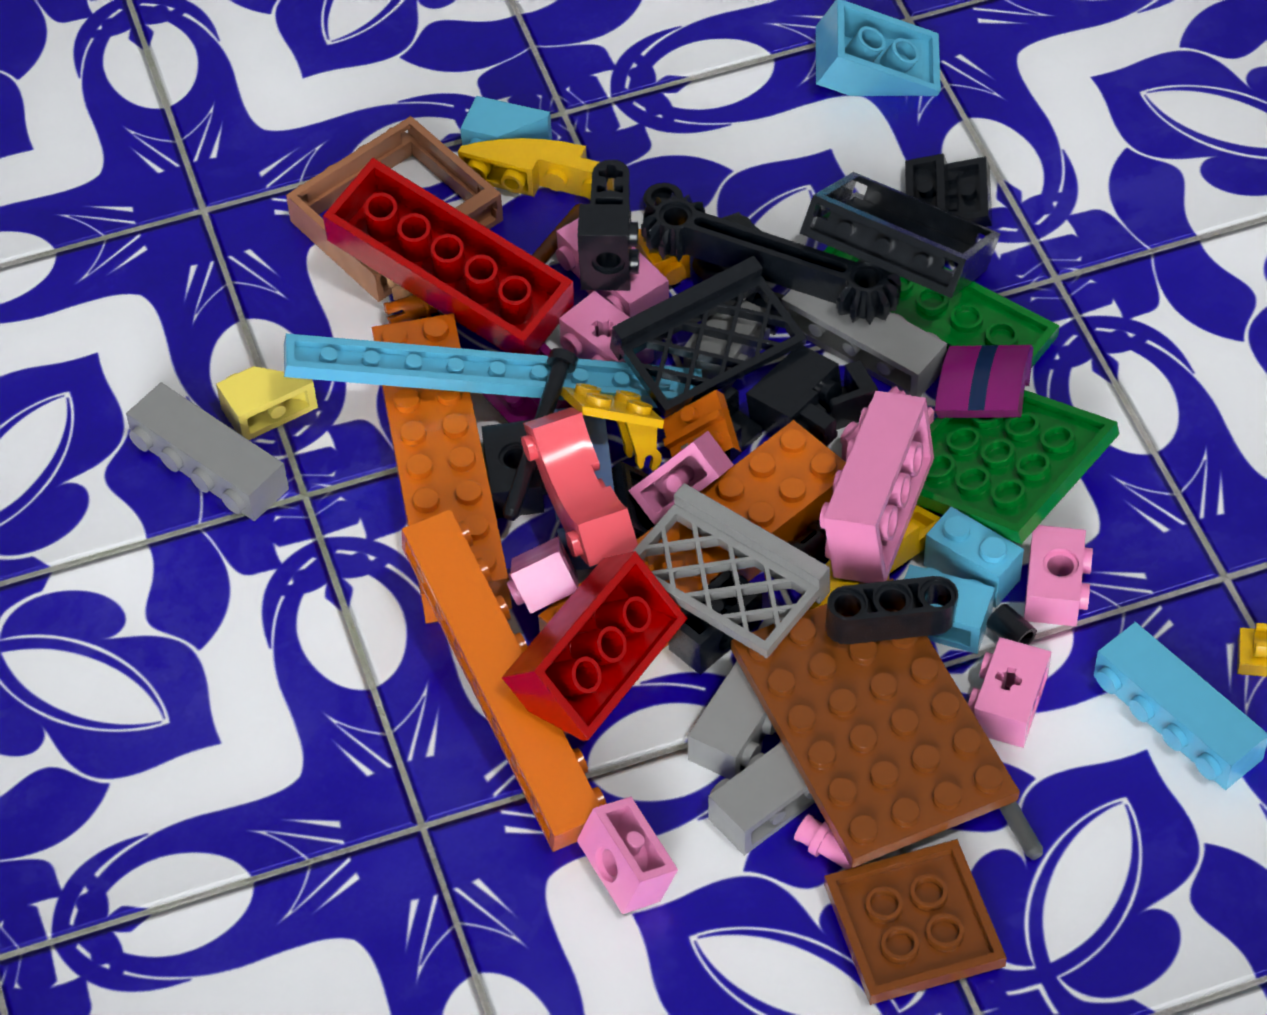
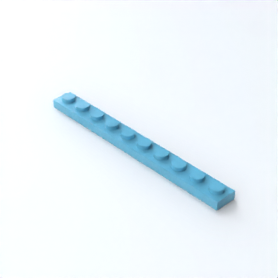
M287 333L284 340V377L541 398L551 370L547 363L548 356ZM578 358L575 371L567 373L563 387L575 389L576 383L590 384L601 388L600 393L614 396L616 390L630 391L639 394L642 402L652 405L653 408H658L626 362ZM672 366L664 367L665 369L674 370L687 374L689 373L690 369ZM695 368L693 375L702 377V369ZM661 378L659 388L667 400H670L684 392L685 384ZM560 395L559 400H565V399Z

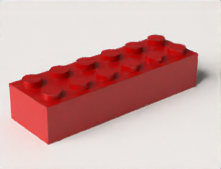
M373 157L323 215L327 241L445 315L454 313L455 321L504 352L534 355L558 326L559 318L574 306V289L571 279Z

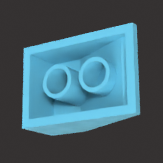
M835 0L816 25V85L849 96H938L941 92L939 33L845 0Z

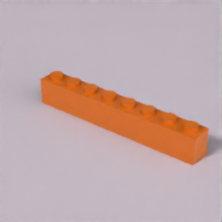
M449 509L402 528V549L552 852H555L577 842L593 808L607 803L599 787L591 788L585 776L588 773L586 760L578 747L571 748L565 736L568 733L528 712L501 678L528 646L520 632L513 633L508 623V620H511V615L504 598L501 595L494 596L489 586V583L492 582L490 571L483 558L476 560L470 548L473 546V539L464 521L458 523L452 510Z

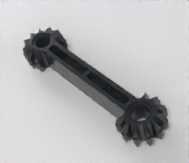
M673 192L668 200L656 197L654 206H646L643 223L641 224V236L644 242H646L649 253L659 252L662 261L669 256H675L678 262H680L683 255H689L725 268H730L755 256L763 267L761 276L765 281L835 303L839 315L850 314L852 323L862 318L866 319L870 325L874 317L886 321L890 311H896L899 304V293H901L902 284L900 276L861 259L855 262L705 213L703 203L693 202L689 194L682 199L676 198Z

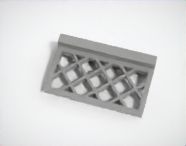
M685 483L674 494V505L633 550L638 553L642 560L648 556L664 554L667 569L651 572L675 603L765 658L772 654L814 602L820 604L830 593V567ZM676 522H679L692 530L693 538L668 542L666 533ZM720 546L728 551L729 560L703 562L701 548ZM696 550L698 564L672 568L670 553ZM755 567L764 572L766 581L740 585L737 570ZM732 571L734 586L708 589L706 574ZM699 575L701 577L703 588L701 591L684 593L676 588L675 579ZM793 589L803 596L796 604L777 606L774 591ZM768 592L770 608L745 611L742 596ZM737 597L739 612L721 615L712 609L711 600ZM773 619L775 629L766 640H763L749 631L747 622Z

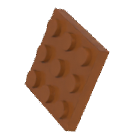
M958 839L824 876L826 892L870 1005L1006 966L1007 957Z

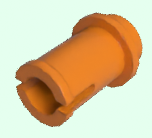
M415 295L383 303L385 313L388 315L403 310L401 313L388 316L389 324L416 320L422 317L428 318L431 317V314L438 313L436 308Z

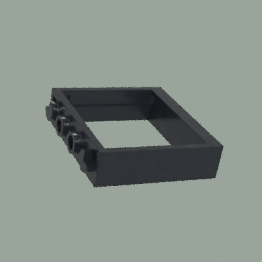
M852 172L813 195L800 230V234L950 298H953L987 271L1001 233L856 172ZM856 182L868 186L865 195L858 192L853 193ZM980 234L985 235V237L978 242ZM947 259L958 263L954 270L950 271L944 268Z

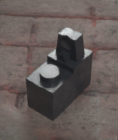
M804 345L791 351L746 393L750 418L761 425L763 430L772 435L794 420L825 446H828L838 436L836 420L826 413V408L829 406L830 399L842 394L839 364Z

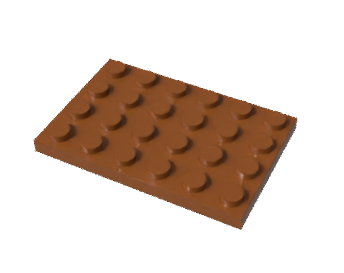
M827 604L808 610L768 658L735 639L731 640L732 653L807 785L811 796L851 868L1018 801L1020 793L1018 787L928 636L858 644H839L828 637L825 631ZM885 609V610L890 611V612H896V611H897V610H894V609ZM840 614V615L845 616V617H851V616H852V615H850V614ZM772 624L751 633L766 640L775 629V625Z

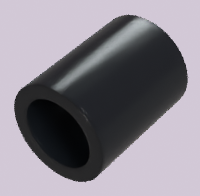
M1008 604L999 606L990 615L986 624L987 628L996 636L1030 645L1037 633L1036 628Z

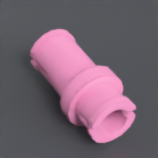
M808 814L799 825L794 840L808 846V852L815 857L821 854L844 869H850L851 866L826 821L821 823Z

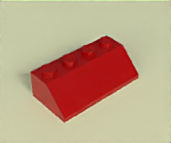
M636 551L603 558L501 678L528 712L576 738L586 741L591 738L688 618Z

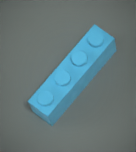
M1134 622L1097 652L1094 677L1101 688L1109 694H1115L1129 706L1130 711L1139 721L1147 722L1159 732L1170 748L1175 751H1181L1195 763L1198 771L1205 778L1214 780L1223 789L1227 790L1264 759L1267 746V732L1137 622Z

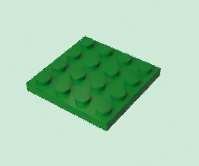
M1024 390L1021 417H937L930 424L934 460L916 505L942 515L950 507H953L1004 538L1022 544L1120 434L1117 421Z

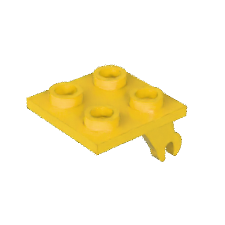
M576 383L575 389L562 388L560 395L574 409L582 412V415L615 420L617 422L624 444V453L627 457L631 458L634 450L635 462L640 469L644 467L645 458L648 455H651L649 468L652 471L660 466L662 456L657 450V429H663L664 420L652 410V405L640 400L641 396L639 394L625 390H616L615 396L600 393L601 388L585 383Z

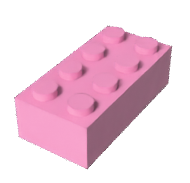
M875 391L869 408H863L859 420L858 435L856 439L851 438L848 443L846 464L843 470L836 472L832 498L830 502L823 504L820 513V527L825 529L827 537L825 556L831 560L834 578L864 583L887 581L934 460L925 397Z

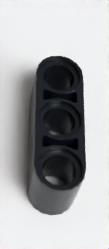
M942 576L838 587L828 597L825 631L828 637L839 644H858L939 635L951 629L954 623L958 602V589L950 579ZM930 604H938L942 607H934ZM885 609H894V610H897V611H896V612H890V611H887V610H885ZM840 614H850V615H852V616H851V617H845V616H842V615H840Z

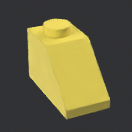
M252 366L216 383L221 410L236 432L248 440L318 408L313 380L284 377L283 371Z

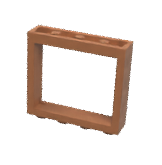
M412 116L389 128L385 133L360 146L347 157L328 166L323 172L286 194L290 222L378 302L392 294V288H388L387 278L327 241L324 220L319 216V214L332 206L372 157L389 168H393L413 155L465 200V202L456 207L457 210L488 229L503 221L501 193Z

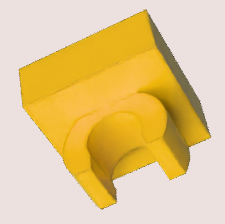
M1256 623L1255 629L1240 627L1238 634L1237 674L1267 677L1266 623Z

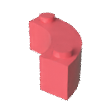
M570 407L523 423L527 434L521 437L525 455L528 461H536L551 503L566 532V541L574 558L580 556L591 567L599 564L603 558L632 552L638 546L628 508L618 499L611 485L606 487L601 478L597 479L595 471L600 470V464L589 437L582 412Z

